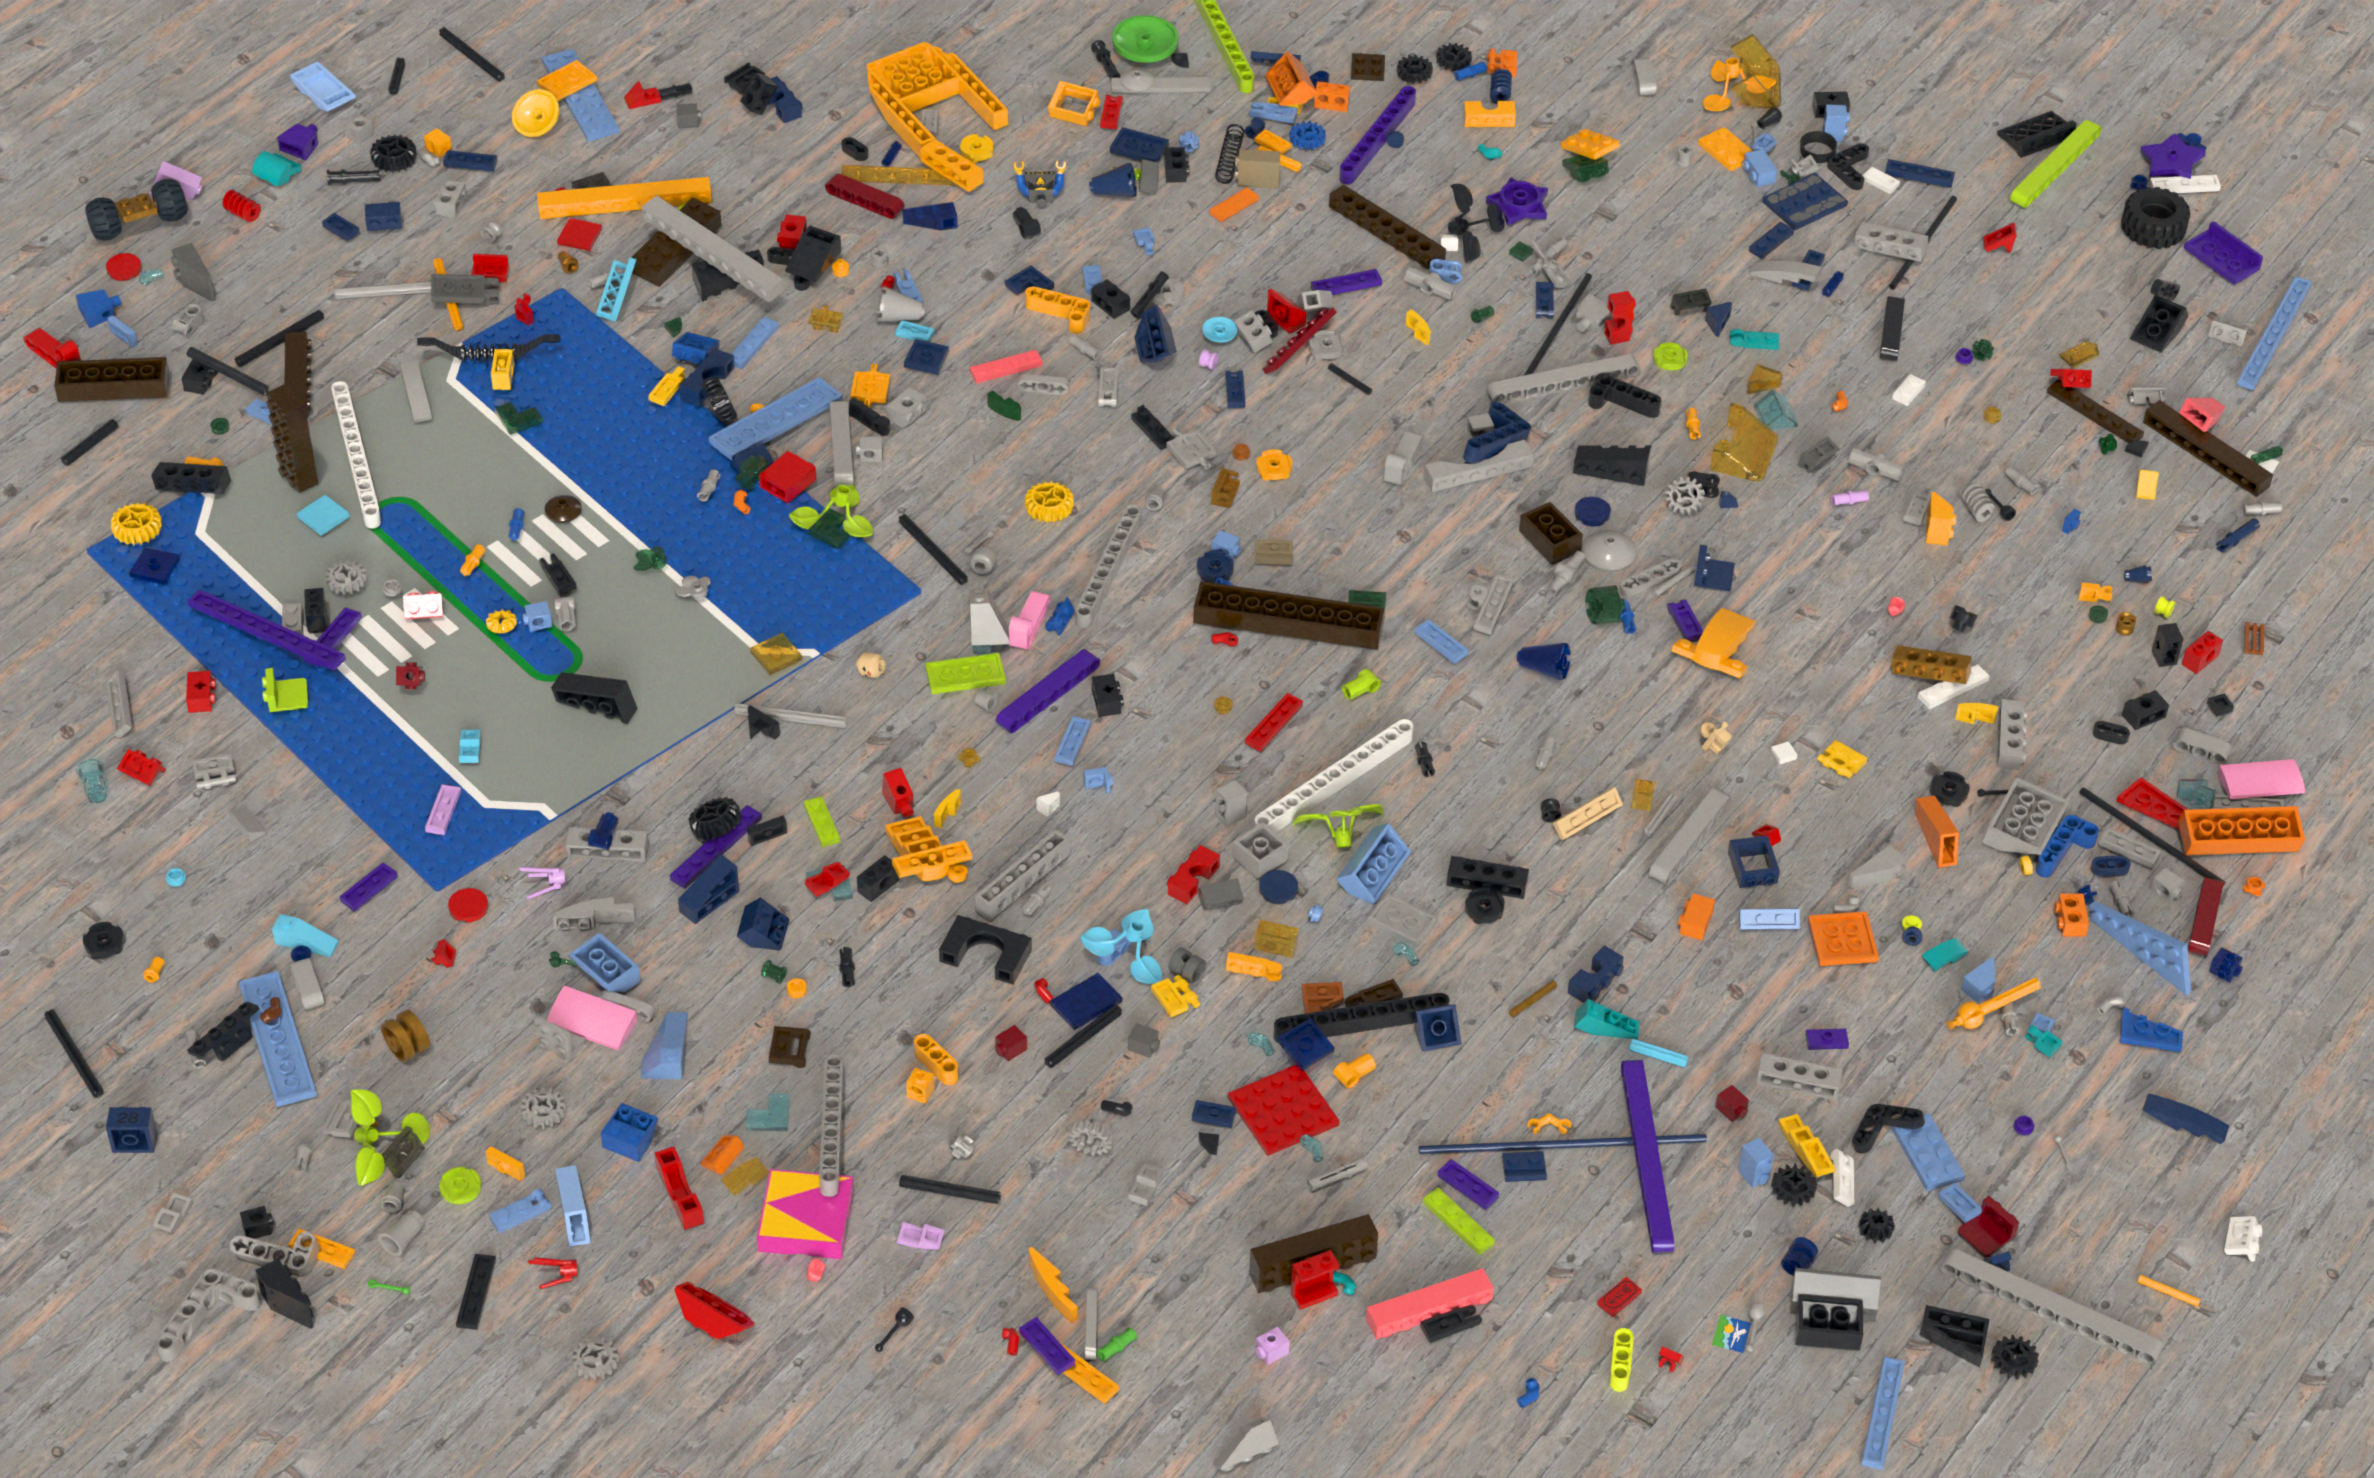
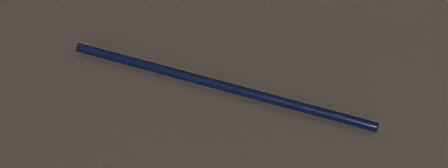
M1706 1134L1656 1136L1657 1144L1707 1142ZM1632 1137L1428 1145L1419 1146L1418 1150L1419 1154L1626 1146L1633 1145Z

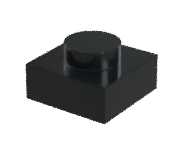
M2225 693L2210 697L2207 700L2208 706L2216 716L2232 712L2234 709V705Z

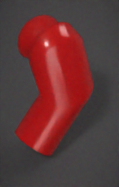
M887 275L881 284V288L883 286L892 289L895 278Z
M1230 632L1211 635L1212 644L1224 643L1234 647L1238 644V638Z
M1044 978L1036 980L1034 982L1035 990L1042 1000L1049 1004L1054 1000V997L1047 989V980Z

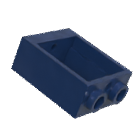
M1768 835L1730 840L1728 855L1739 888L1778 883L1780 869ZM1765 854L1769 868L1745 871L1741 857Z

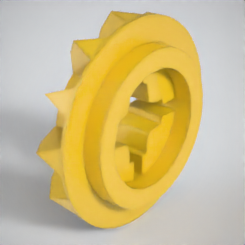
M504 609L499 612L495 610L494 613H489L486 619L488 629L494 633L509 632L517 623L515 614H512L510 610L505 612Z

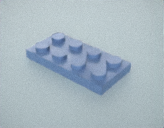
M1930 1113L1924 1114L1925 1124L1919 1129L1891 1126L1894 1135L1926 1191L1964 1181L1965 1174Z

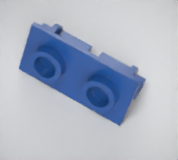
M1066 597L1065 601H1061L1056 605L1052 613L1053 616H1050L1049 620L1045 623L1046 630L1049 632L1056 631L1058 636L1062 634L1075 612L1069 597Z

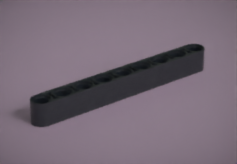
M1433 993L1281 1017L1274 1022L1273 1039L1279 1044H1288L1414 1024L1416 1011L1449 1005V997L1445 993Z

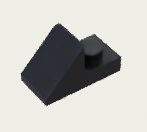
M748 706L750 739L760 731L774 740L780 736L779 722L753 706Z

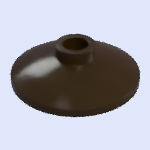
M569 495L556 496L545 505L546 516L550 520L559 523L570 522L576 519L582 511L580 501Z

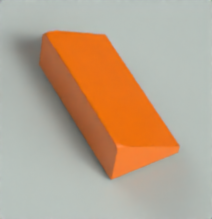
M723 1135L700 1164L722 1175L744 1149V1145L738 1136Z

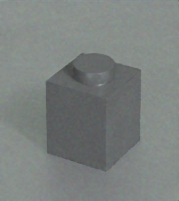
M697 103L676 104L678 128L698 127V120H701V110H697Z
M1136 1023L1128 1036V1050L1150 1058L1153 1052H1157L1159 1049V1031Z

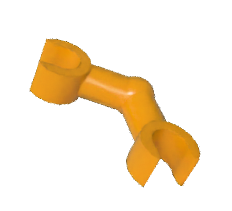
M1547 1113L1540 1119H1530L1527 1128L1532 1125L1537 1126L1533 1129V1134H1537L1542 1126L1550 1123L1558 1127V1131L1561 1134H1566L1567 1129L1562 1126L1571 1128L1572 1123L1568 1119L1560 1120L1551 1113Z

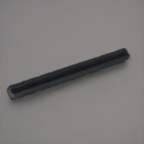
M443 27L439 30V35L497 81L501 82L505 79V74L447 28Z
M320 310L313 312L235 357V364L238 367H242L285 342V333L302 332L323 320V312Z
M906 514L899 516V523L959 584L963 585L968 581L967 575Z
M50 1009L44 1013L45 1019L89 1091L95 1098L102 1096L104 1093L103 1088L55 1010Z

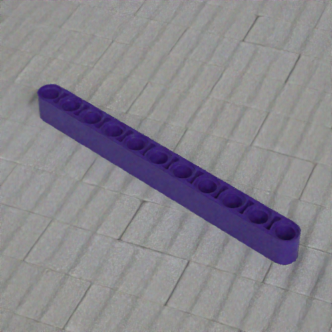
M1643 1060L1621 1061L1622 1080L1652 1253L1674 1252V1236Z

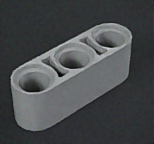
M1650 58L1633 59L1632 70L1638 95H1656L1657 86Z
M2189 728L2180 729L2173 743L2176 751L2217 766L2225 765L2232 751V746L2228 742Z
M310 958L289 963L304 1010L324 1005L323 995Z

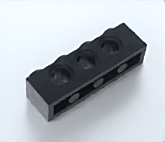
M159 462L151 475L155 490L223 494L231 482L227 466Z
M1451 856L1446 886L1467 890L1486 887L1490 888L1489 891L1494 893L1497 891L1502 896L1524 899L1529 869Z

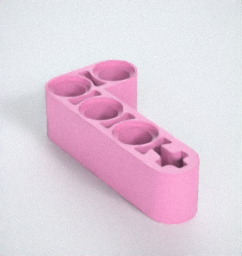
M1031 591L1020 616H1013L1009 625L1010 646L1026 650L1030 648L1050 606L1051 595Z

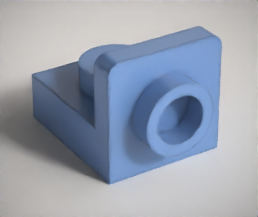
M1106 767L1084 770L1083 784L1085 789L1104 786L1107 794L1110 793V786L1113 785L1112 774H1108Z

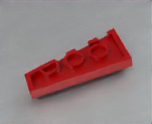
M2142 777L2118 795L2116 802L2179 830L2178 820L2183 811L2188 810Z

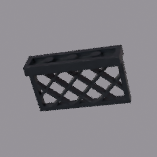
M2049 111L1998 130L1997 135L2016 148L2017 155L2022 158L2062 143L2076 129L2077 123L2073 120L2067 122L2053 111Z

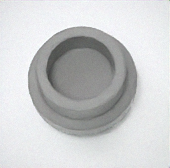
M395 579L385 581L382 587L383 593L386 596L398 595L401 592L400 583Z

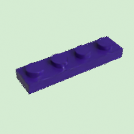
M1377 269L1313 281L1310 287L1312 291H1331L1332 295L1380 286L1382 285V278Z
M345 607L316 641L336 649L362 619L361 612ZM304 658L305 662H308L319 667L321 666L313 661Z

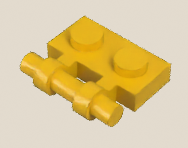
M1836 739L1825 750L1824 755L1820 754L1817 758L1818 761L1823 763L1824 767H1830L1837 771L1838 775L1849 779L1853 776V772L1856 774L1867 763V757Z
M1180 975L1174 977V983L1167 978L1151 985L1152 993L1170 1018L1188 1011V1004H1191L1194 1008L1200 1006L1197 994L1191 991L1187 980L1183 979Z

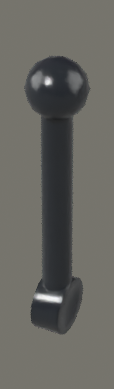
M1979 789L1977 794L1979 797L1985 794H2007L2009 790L1985 791L1984 789Z

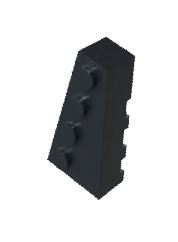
M760 250L745 252L746 255L764 266ZM707 261L692 264L693 281L702 302L708 300L707 297L714 295L716 297L721 294V291L726 289L733 290L740 284L727 274L722 273L715 266L710 265Z
M1578 445L1573 473L1644 486L1648 473L1651 445H1645L1644 448H1636V445H1629L1628 448H1618V445H1611L1609 448H1603L1601 445Z
M561 672L551 687L556 702L578 709L582 706L588 712L594 714L598 711L604 713L605 717L610 719L614 717L620 718L621 722L628 724L638 709L626 680Z

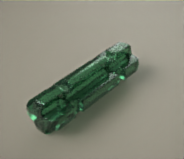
M2277 445L2251 455V460L2257 464L2281 456L2283 449Z

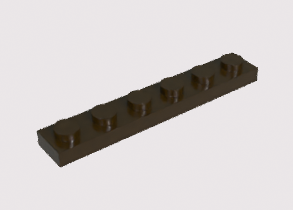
M2061 380L2055 381L2047 388L2048 394L2125 442L2131 443L2143 438L2144 431L2076 389L2062 387Z

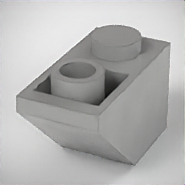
M1315 290L1302 292L1297 297L1299 307L1306 313L1334 307L1331 291Z

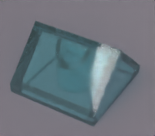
M1771 390L1754 404V410L1764 431L1798 427L1797 419L1789 401L1775 390Z

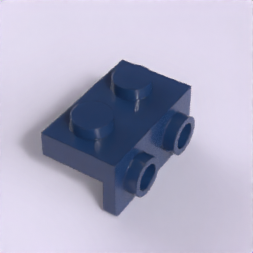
M755 444L749 447L744 454L739 452L734 455L729 465L730 467L735 466L742 479H745L770 466L775 461L764 444L759 446Z

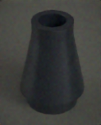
M1777 107L1770 108L1757 120V124L1763 129L1778 123L1782 119V113Z

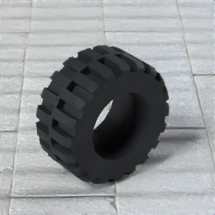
M2160 187L2141 188L2127 198L2121 226L2126 236H2129L2130 240L2136 241L2140 246L2145 245L2147 246L2146 248L2155 247L2156 249H2161L2162 247L2169 248L2171 245L2178 244L2184 238L2189 223L2190 209L2182 196L2179 197L2176 192H2170L2166 188L2160 189Z

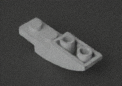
M600 898L573 904L553 914L554 929L585 930L595 929V923L635 922L634 903L615 904L614 898Z

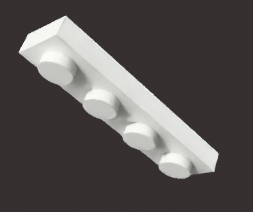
M2217 175L2191 176V179L2184 177L2150 178L2149 182L2151 188H2166L2170 192L2176 193L2220 191L2221 187Z
M1977 664L1971 667L1967 684L1941 681L1920 691L1918 699L1928 709H1931L1988 682L1990 676Z

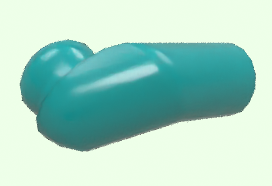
M1483 143L1477 148L1487 159L1500 158L1503 154L1501 149L1497 147L1488 148Z

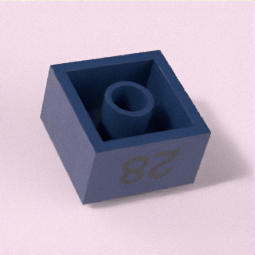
M109 1107L106 1131L112 1153H154L157 1128L152 1108Z

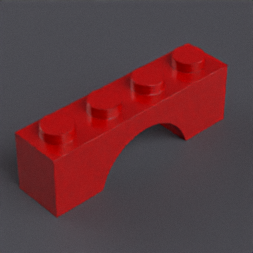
M675 1147L655 1152L656 1169L683 1229L686 1230L704 1224L702 1206L696 1193H692L689 1188Z

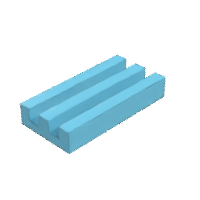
M901 320L895 331V336L913 341L917 339L929 342L932 335H934V328Z

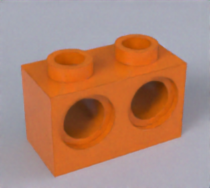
M1317 82L1314 108L1347 112L1351 86Z
M2059 894L2058 902L2054 904V911L2058 913L2057 927L2061 929L2062 937H2086L2089 921L2084 895Z

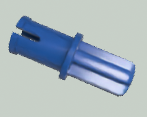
M1485 62L1472 66L1467 65L1466 68L1454 71L1455 78L1458 81L1467 77L1473 78L1474 75L1485 72L1487 65Z
M520 508L513 510V517L509 522L510 530L508 537L512 541L519 539L521 529L524 527L523 518L525 512Z
M1623 599L1618 602L1621 613L1620 620L1623 622L1625 633L1628 634L1629 629L1631 634L1636 631L1633 619L1635 615L1631 611L1627 599Z

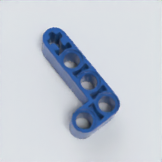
M2066 816L2048 841L2042 854L2039 855L2036 873L2044 878L2052 876L2073 843L2086 849L2093 848L2096 845L2099 828L2078 816Z

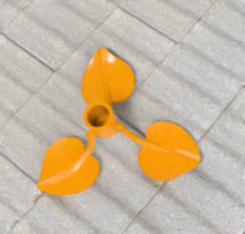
M1729 58L1726 60V64L1717 60L1711 69V78L1715 81L1726 80L1724 93L1722 96L1717 94L1707 96L1703 100V107L1710 111L1727 109L1731 105V100L1725 98L1729 79L1738 77V74L1741 75L1744 83L1747 84L1746 88L1752 92L1766 91L1776 83V80L1757 75L1750 76L1747 80L1743 74V69L1739 68V59Z

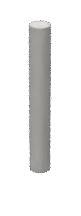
M1694 565L1688 566L1653 590L1652 595L1658 597L1696 570Z

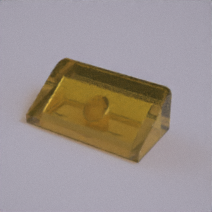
M2085 341L2060 353L2059 357L2070 367L2075 368L2098 357L2099 350L2096 343Z

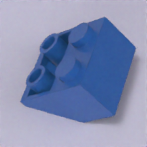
M621 1103L601 1131L602 1148L639 1162L650 1146L658 1117Z

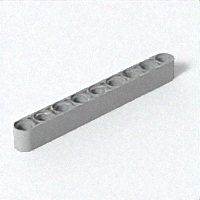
M1626 354L1495 381L1488 385L1487 392L1492 402L1507 404L1589 387L1601 375H1609L1619 380L1633 378L1640 373L1641 368L1632 354Z
M1129 504L1125 507L1076 606L1075 623L1079 628L1085 629L1092 625L1141 525V508L1139 505Z
M837 1054L828 1055L824 1061L819 1176L820 1193L828 1197L836 1195L839 1191L843 1058Z

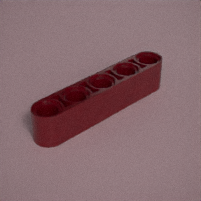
M839 173L835 174L825 184V189L830 195L889 219H894L905 207L904 202L900 198Z
M2204 877L2188 952L2208 956L2224 885L2223 881Z

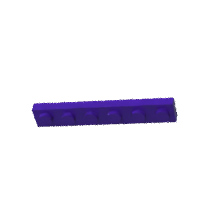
M746 805L740 811L742 818L735 829H732L730 833L724 834V836H719L718 839L712 838L707 840L670 874V880L686 889L720 854L723 855L747 833V828L756 825L762 819V814Z

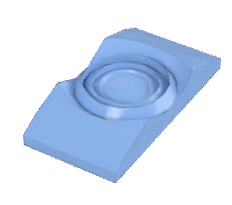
M318 61L290 75V79L302 94L309 96L317 108L328 112L356 98L350 89Z

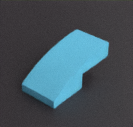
M481 729L461 730L459 763H479Z

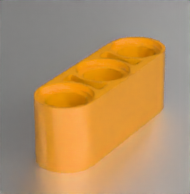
M917 1035L914 1039L915 1057L943 1084H955L959 1079L957 1061L929 1035Z

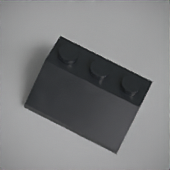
M1807 1295L1798 1296L1796 1345L1860 1350L1863 1339V1300Z

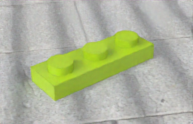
M820 796L803 801L804 808L821 847L840 843V836L823 797Z

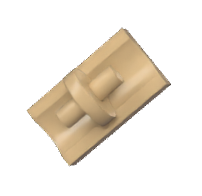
M1725 721L1718 729L1709 722L1701 726L1700 732L1702 736L1708 738L1702 746L1705 752L1710 748L1718 755L1725 748V744L1732 738V735L1725 730L1728 727Z

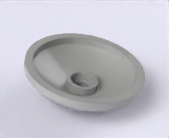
M1612 530L1598 531L1589 535L1584 540L1581 550L1585 555V562L1603 572L1623 571L1634 563L1637 555L1634 542L1628 536Z

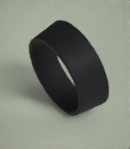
M1822 131L1808 132L1800 140L1801 155L1804 158L1811 155L1816 163L1828 162V158L1835 154L1837 148L1836 139ZM1819 142L1829 146L1832 151L1826 154H1815L1806 150L1804 146L1809 143Z

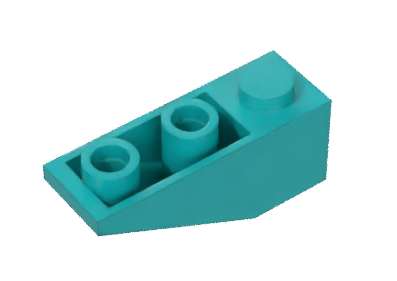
M1587 999L1575 1011L1574 1027L1586 1033L1627 1039L1639 1038V1021Z

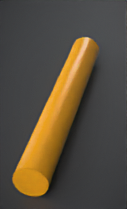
M2143 1275L2139 1276L2138 1283L2196 1307L2199 1306L2201 1299Z

